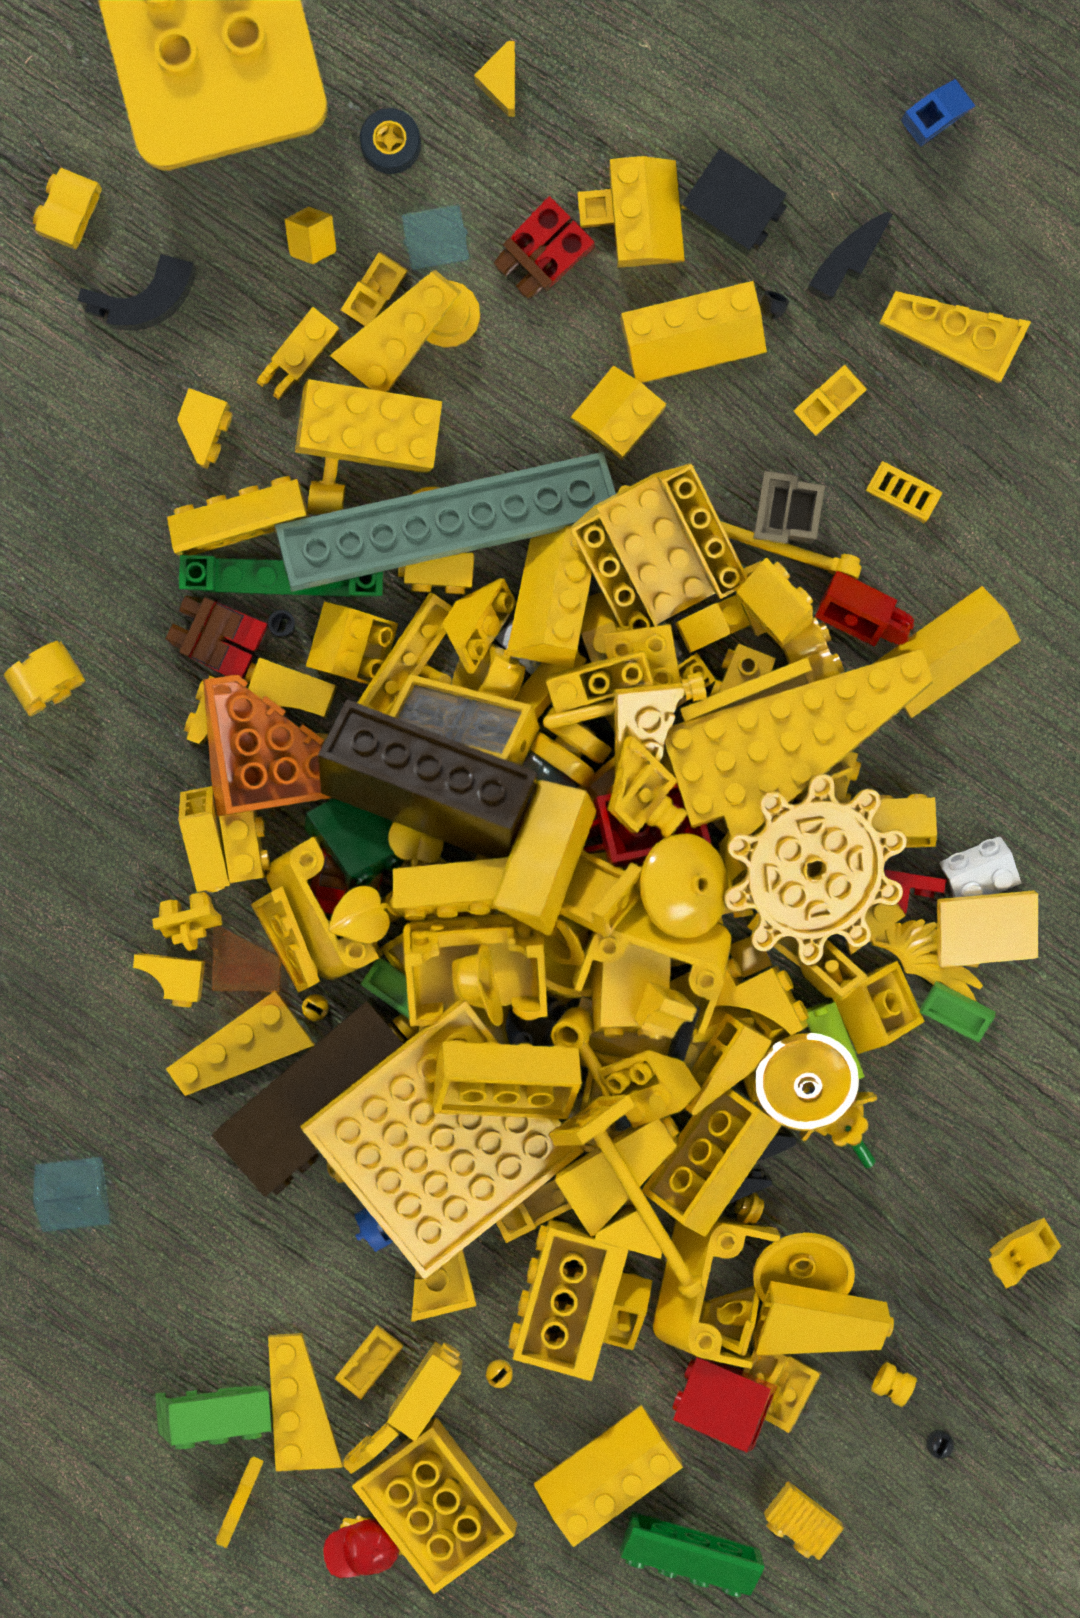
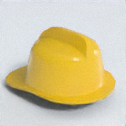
M559 914L552 934L546 935L542 933L544 952L557 963L581 966L584 961L583 950L589 937L587 932L589 928Z
M482 944L479 947L478 954L453 961V986L455 993L461 1000H465L471 1006L484 1007L491 1022L495 1026H500L503 1012L494 978L492 957L488 946Z

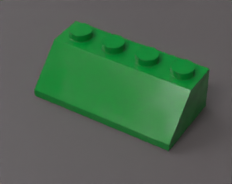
M634 1511L630 1513L620 1547L621 1558H624L625 1563L636 1568H644L645 1565L657 1568L659 1574L670 1578H676L678 1574L690 1578L689 1581L700 1587L707 1588L709 1584L722 1587L724 1593L734 1597H741V1594L751 1596L764 1570L760 1548Z

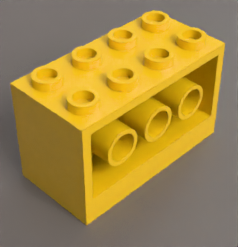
M550 1219L547 1226H540L536 1250L540 1251L538 1259L531 1258L526 1281L531 1285L529 1291L522 1290L517 1314L522 1317L520 1324L513 1323L508 1348L513 1349V1360L592 1381L628 1249L596 1241L594 1236L591 1237L584 1227ZM577 1260L580 1266L569 1269L566 1262ZM568 1293L570 1299L560 1301L557 1295ZM556 1325L560 1327L561 1331L550 1333L548 1328Z

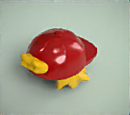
M357 1516L356 1519H343L340 1529L332 1532L327 1537L323 1548L326 1567L332 1575L338 1578L381 1573L391 1568L399 1555H403L377 1519L366 1516Z

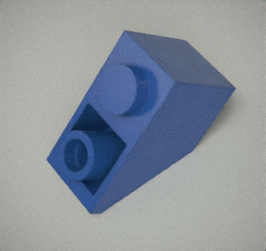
M954 79L932 91L905 111L901 122L918 145L922 147L972 110L975 104L957 80Z

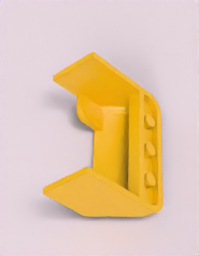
M640 897L608 937L590 929L589 937L583 950L584 961L581 966L576 967L572 978L575 990L582 991L593 959L607 964L617 962L623 957L628 942L692 964L689 973V985L695 994L702 997L696 1028L698 1032L705 1034L724 983L731 947V935L723 924L717 922L709 931L696 937L680 938L671 936L653 923Z
M719 1216L706 1237L684 1226L678 1220H675L671 1240L691 1274L701 1277V1284L704 1289L696 1296L688 1299L684 1294H680L678 1287L681 1285V1282L668 1260H666L653 1319V1330L656 1337L664 1343L697 1357L751 1369L753 1361L749 1352H746L744 1356L723 1347L719 1330L711 1324L699 1322L713 1256L725 1259L737 1256L743 1249L746 1235L779 1242L780 1234L778 1230L770 1226L756 1223L751 1224L749 1222L744 1224L738 1222L737 1219Z

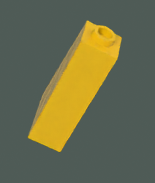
M668 1116L635 1128L631 1127L611 1139L640 1187L677 1147L678 1137L676 1135L680 1132L673 1119ZM600 1147L566 1166L555 1177V1182L591 1237L596 1235V1232L601 1230L630 1198Z
M771 1281L752 1333L755 1354L781 1355L881 1350L886 1337L892 1335L894 1319L889 1315L887 1302Z

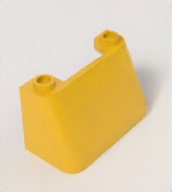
M316 836L271 862L270 870H266V878L272 891L283 886L309 955L318 969V975L326 980H334L375 961L383 955V952L378 942L363 944L345 937L338 940L336 935L329 933V922L307 883V880L318 874L324 866V855L319 846L321 841Z
M506 913L424 919L409 922L404 926V959L410 1027L420 1026L425 1028L427 1025L434 1024L442 1016L444 1010L449 1009L460 1000L453 986L452 963L456 959L478 954L479 947L482 944H486L491 953L494 978L502 1006L512 1005L514 1014L524 1020H534L538 1017L548 1016L542 932Z

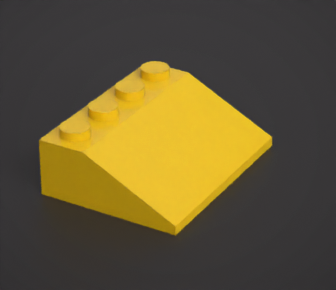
M437 1417L427 1423L416 1441L408 1437L352 1485V1488L433 1594L515 1535L517 1522Z

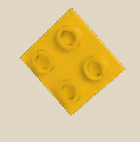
M671 624L630 630L629 626H622L616 628V632L603 634L608 659L644 651L655 683L651 686L681 683Z

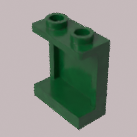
M332 799L306 813L304 829L311 838L318 836L345 875L344 885L348 890L357 886H367L377 875L386 870L387 872H392L393 869H398L404 863V860L397 857L389 845V830L393 824L391 820L337 799Z

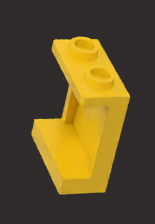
M582 849L559 914L608 937L641 897L640 877L642 868L631 863L623 871Z

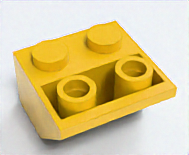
M766 557L736 592L737 600L777 644L784 648L813 622V607L811 606L813 600L802 587L799 586L795 589L788 581V578H790L789 573L779 562L772 564Z
M324 602L306 667L369 685L391 652L398 623L349 607Z
M650 1050L605 1066L598 1071L613 1096H630L635 1107L625 1115L633 1128L682 1111L701 1090L684 1061Z

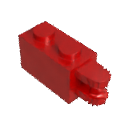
M838 570L824 592L814 616L874 647L880 637L891 643L903 645L909 641L910 630H913L914 627L913 616L895 607L897 599Z

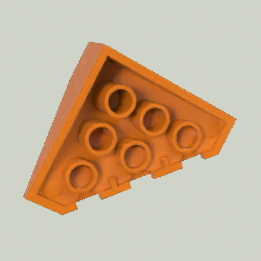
M239 675L203 680L211 781L217 816L332 798L321 793L318 754L324 741L321 737L305 725L296 726L283 716L286 713L284 709L268 697L264 696L261 699L246 688L248 682Z

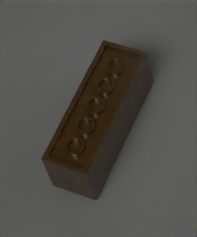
M348 699L345 701L318 754L322 794L489 859L507 858L510 856L537 785L538 772Z
M370 997L218 1127L212 1134V1137L264 1197L270 1192L277 1196L294 1179L291 1174L297 1169L301 1174L304 1173L319 1157L317 1153L319 1150L300 1126L405 1044L408 1039L373 998Z

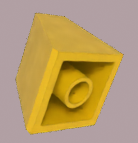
M628 942L623 957L617 962L607 964L593 959L590 966L593 1032H604V1037L607 1038L623 1037L624 1032H637L638 1037H649L642 1033L643 1028L634 1020L649 982L670 989L671 957Z

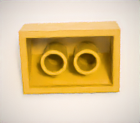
M647 156L610 159L609 176L613 204L617 268L684 262L676 160Z

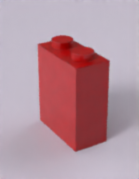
M697 1357L696 1360L691 1359L684 1378L688 1379L684 1392H678L672 1409L676 1411L673 1420L746 1453L753 1450L778 1386L726 1363Z

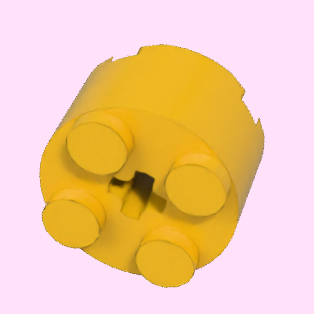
M61 641L51 642L29 654L30 658L22 664L18 661L3 674L29 717L45 709V703L51 700L54 704H58L72 695L71 690L79 687L86 681Z

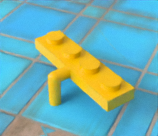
M433 593L428 594L358 700V704L389 715L410 674L415 676L421 675L427 679L451 684V677L449 675L439 672L427 664L446 634L442 623L452 609L451 605Z

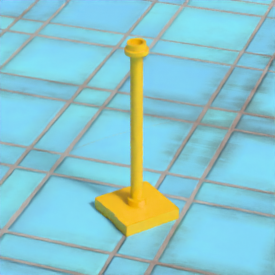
M629 1095L599 1096L548 1133L555 1146L584 1145L592 1138L595 1139L680 1280L681 1285L678 1287L680 1294H684L687 1299L692 1298L704 1289L701 1284V1277L691 1274L606 1132L608 1126L633 1109L635 1105Z

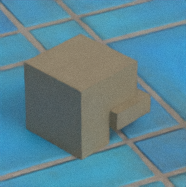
M764 471L753 539L787 544L788 540L812 544L817 540L825 485L797 482L798 476Z

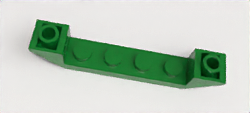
M180 555L179 589L238 594L378 597L383 596L384 571L291 592L283 560L225 559L214 556Z

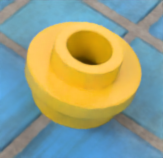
M756 1192L738 1199L735 1205L738 1222L755 1224L762 1215L764 1200L759 1198Z

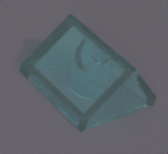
M103 1157L35 1165L33 1204L43 1232L110 1224Z

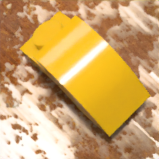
M1042 1218L1016 1230L996 1243L990 1249L992 1256L988 1260L991 1263L994 1274L1001 1279L1005 1288L1016 1285L1029 1269L1050 1261L1061 1245L1045 1218Z

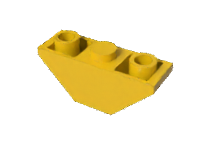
M499 578L457 600L442 623L467 673L475 672L517 604L505 579Z

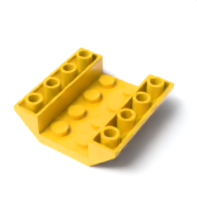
M691 463L655 473L594 505L570 527L619 626H629L630 630L658 626L662 621L713 594L722 599L739 590L748 579Z

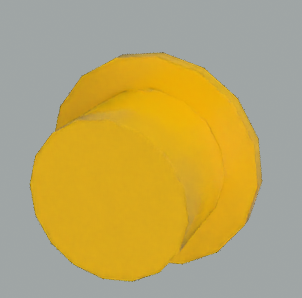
M451 280L449 281L462 292L427 338L430 344L442 348L457 347L467 342L477 331L480 321L479 303L473 292L463 284Z

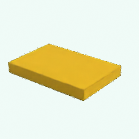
M1036 891L937 899V959L940 967L1038 958V893Z

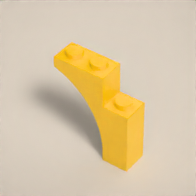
M262 658L258 659L257 664H250L245 681L250 683L248 689L261 699L266 696L280 707L300 709L327 718L338 687ZM202 680L195 698L200 701L196 714L190 712L184 731L189 732L187 740L198 744H204L208 739L204 684Z
M728 957L724 983L715 1006H734L758 1012L778 1023L790 1035L809 1026L806 1022L809 1019L808 1012L801 1000L796 1002L790 990L793 988V983L785 970L780 971L777 965L742 983L739 978L742 976V971L734 958L729 959ZM690 972L670 981V989L680 992L690 1003L699 1007L702 997L695 994L689 985Z

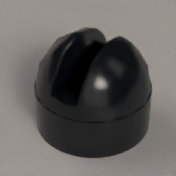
M766 290L761 299L760 310L764 316H767L770 312L772 313V319H777L785 313L790 301L778 292Z
M275 611L268 619L269 630L276 638L286 639L295 631L296 623L294 617L288 611ZM283 619H287L288 622L284 632L279 633Z
M935 1430L928 1435L926 1447L933 1457L943 1459L950 1456L953 1452L954 1441L946 1431ZM942 1439H947L941 1453H936Z

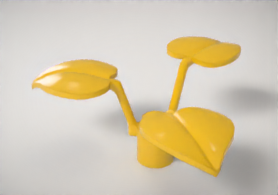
M393 822L389 830L388 841L391 849L400 859H412L409 867H417L418 860L431 864L442 853L443 840ZM359 886L353 888L337 904L330 920L329 933L363 944L379 941L388 931L390 922L403 917L393 909V891L380 899L378 892L372 887ZM458 912L456 917L470 916L468 912ZM437 914L425 916L426 919L442 918L437 916Z

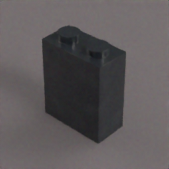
M719 148L683 202L680 211L747 256L752 248L758 251L769 234L764 230L769 222L772 220L777 223L788 206L783 202L787 193Z

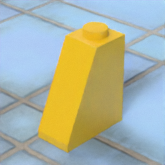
M209 786L180 792L178 821L197 892L205 890L207 892L220 891L225 886H230L213 788Z

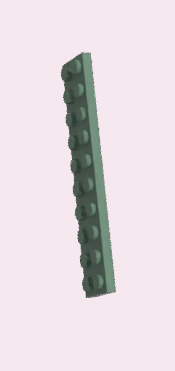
M604 452L281 523L275 525V532L292 592L554 533L566 526H572L594 505L615 495L616 492Z

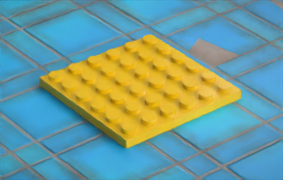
M461 999L447 1009L434 1024L427 1025L300 1126L424 1280L583 1153L579 1145L555 1146L548 1133L562 1124L558 1119L433 1113L436 1065L442 1042L461 1040L466 1043H498L470 1005Z

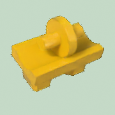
M205 892L191 894L189 896L190 910L182 911L181 903L177 900L160 902L159 917L152 919L153 928L160 930L166 939L172 938L174 945L183 943L188 951L197 949L198 939L207 935L205 929L222 925L221 915L214 909L211 897Z

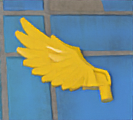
M919 919L917 921L909 920L903 924L895 923L870 941L872 946L887 949L894 954L901 962L905 973L920 976L932 985L937 981L976 1001L975 996L967 984L977 989L983 987L977 977L963 967L977 968L979 964L940 967L938 965L936 922L925 924L923 919Z

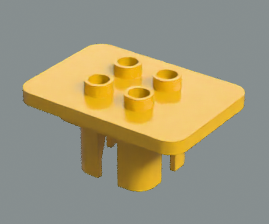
M98 0L135 144L144 161L153 168L172 170L304 136L316 131L325 121L328 105L301 0Z

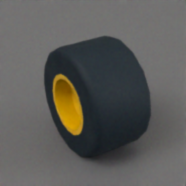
M395 108L380 109L371 114L362 125L359 135L362 154L367 163L375 170L386 174L401 173L410 168L418 159L421 149L419 128L414 119L404 111Z

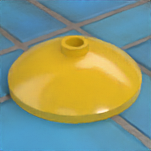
M677 834L664 838L652 848L642 867L640 891L645 910L659 929L675 937H696L709 931L718 922L726 907L724 895L729 888L726 867L717 850L709 842L696 835Z
M814 1033L796 1034L777 1042L763 1056L756 1073V1091L765 1112L782 1126L798 1131L819 1130L839 1121L854 1104L859 1087L857 1067L846 1048L830 1037ZM807 1087L815 1089L812 1094L807 1095L803 1093Z
M797 1233L780 1238L779 1242H773L763 1250L756 1260L753 1269L754 1287L762 1302L765 1299L771 1281L848 1295L855 1279L853 1260L846 1248L836 1240L816 1233Z

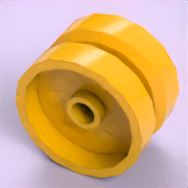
M553 707L551 708L547 716L551 714H556L555 709ZM581 722L548 729L557 736L554 741L543 733L538 732L529 750L584 788H586L595 773L593 768L580 758L585 755L595 763H603L612 751V748L596 737L597 734Z

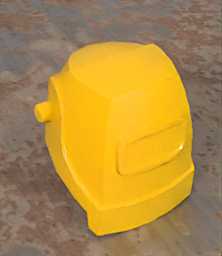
M491 644L474 673H467L459 658L451 683L458 687L514 700L521 688L526 667L516 657L506 655L507 650Z

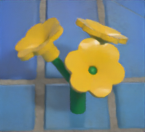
M858 1092L854 1104L845 1116L831 1126L814 1130L823 1136L827 1134L832 1136V1141L837 1146L841 1147L846 1144L851 1146L865 1168L872 1167L876 1160L862 1140V1134L869 1127L868 1121L863 1117V1104L876 1101L877 1095L873 1092ZM800 1131L799 1136H801V1140L806 1141L814 1131Z

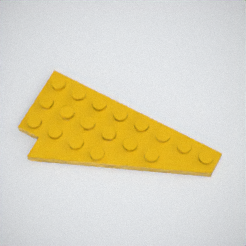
M923 649L682 722L669 728L664 744L675 778L678 780L677 785L685 810L688 812L687 816L691 828L724 818L730 838L737 834L752 836L766 823L765 815L760 809V799L765 793L770 791L779 792L786 802L790 804L809 788V782L812 777L818 774H826L933 683Z

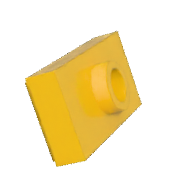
M377 1324L335 1376V1380L359 1399H362L403 1348V1344Z

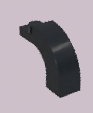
M160 254L154 278L150 285L140 294L129 298H116L81 288L77 301L85 307L84 312L90 315L104 318L105 313H108L106 323L112 329L134 331L150 328L168 319L182 306L191 291L197 268L192 262Z

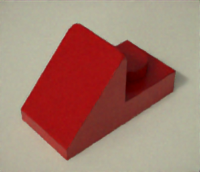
M884 869V874L888 879L894 880L902 886V898L897 904L904 914L907 912L910 888H915L914 895L934 898L935 892L944 893L946 879Z

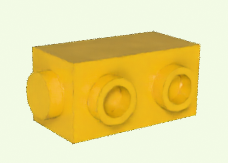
M465 552L399 567L398 577H404L405 585H411V591L429 593L432 587H445L446 594L464 595L465 589H472L474 553Z

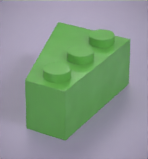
M261 1385L218 1388V1392L198 1394L197 1390L186 1391V1396L166 1398V1392L155 1393L158 1434L171 1446L175 1445L176 1449L195 1447V1442L207 1440L209 1444H223L229 1442L228 1437L241 1436L245 1440L257 1439L262 1437L261 1433L271 1431L268 1390Z

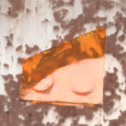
M220 926L214 927L212 991L281 992L282 958Z

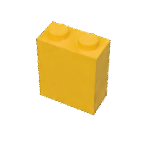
M434 1342L391 1406L387 1423L414 1441L417 1440L461 1374L463 1360L459 1358L460 1352L447 1343H443L441 1346Z

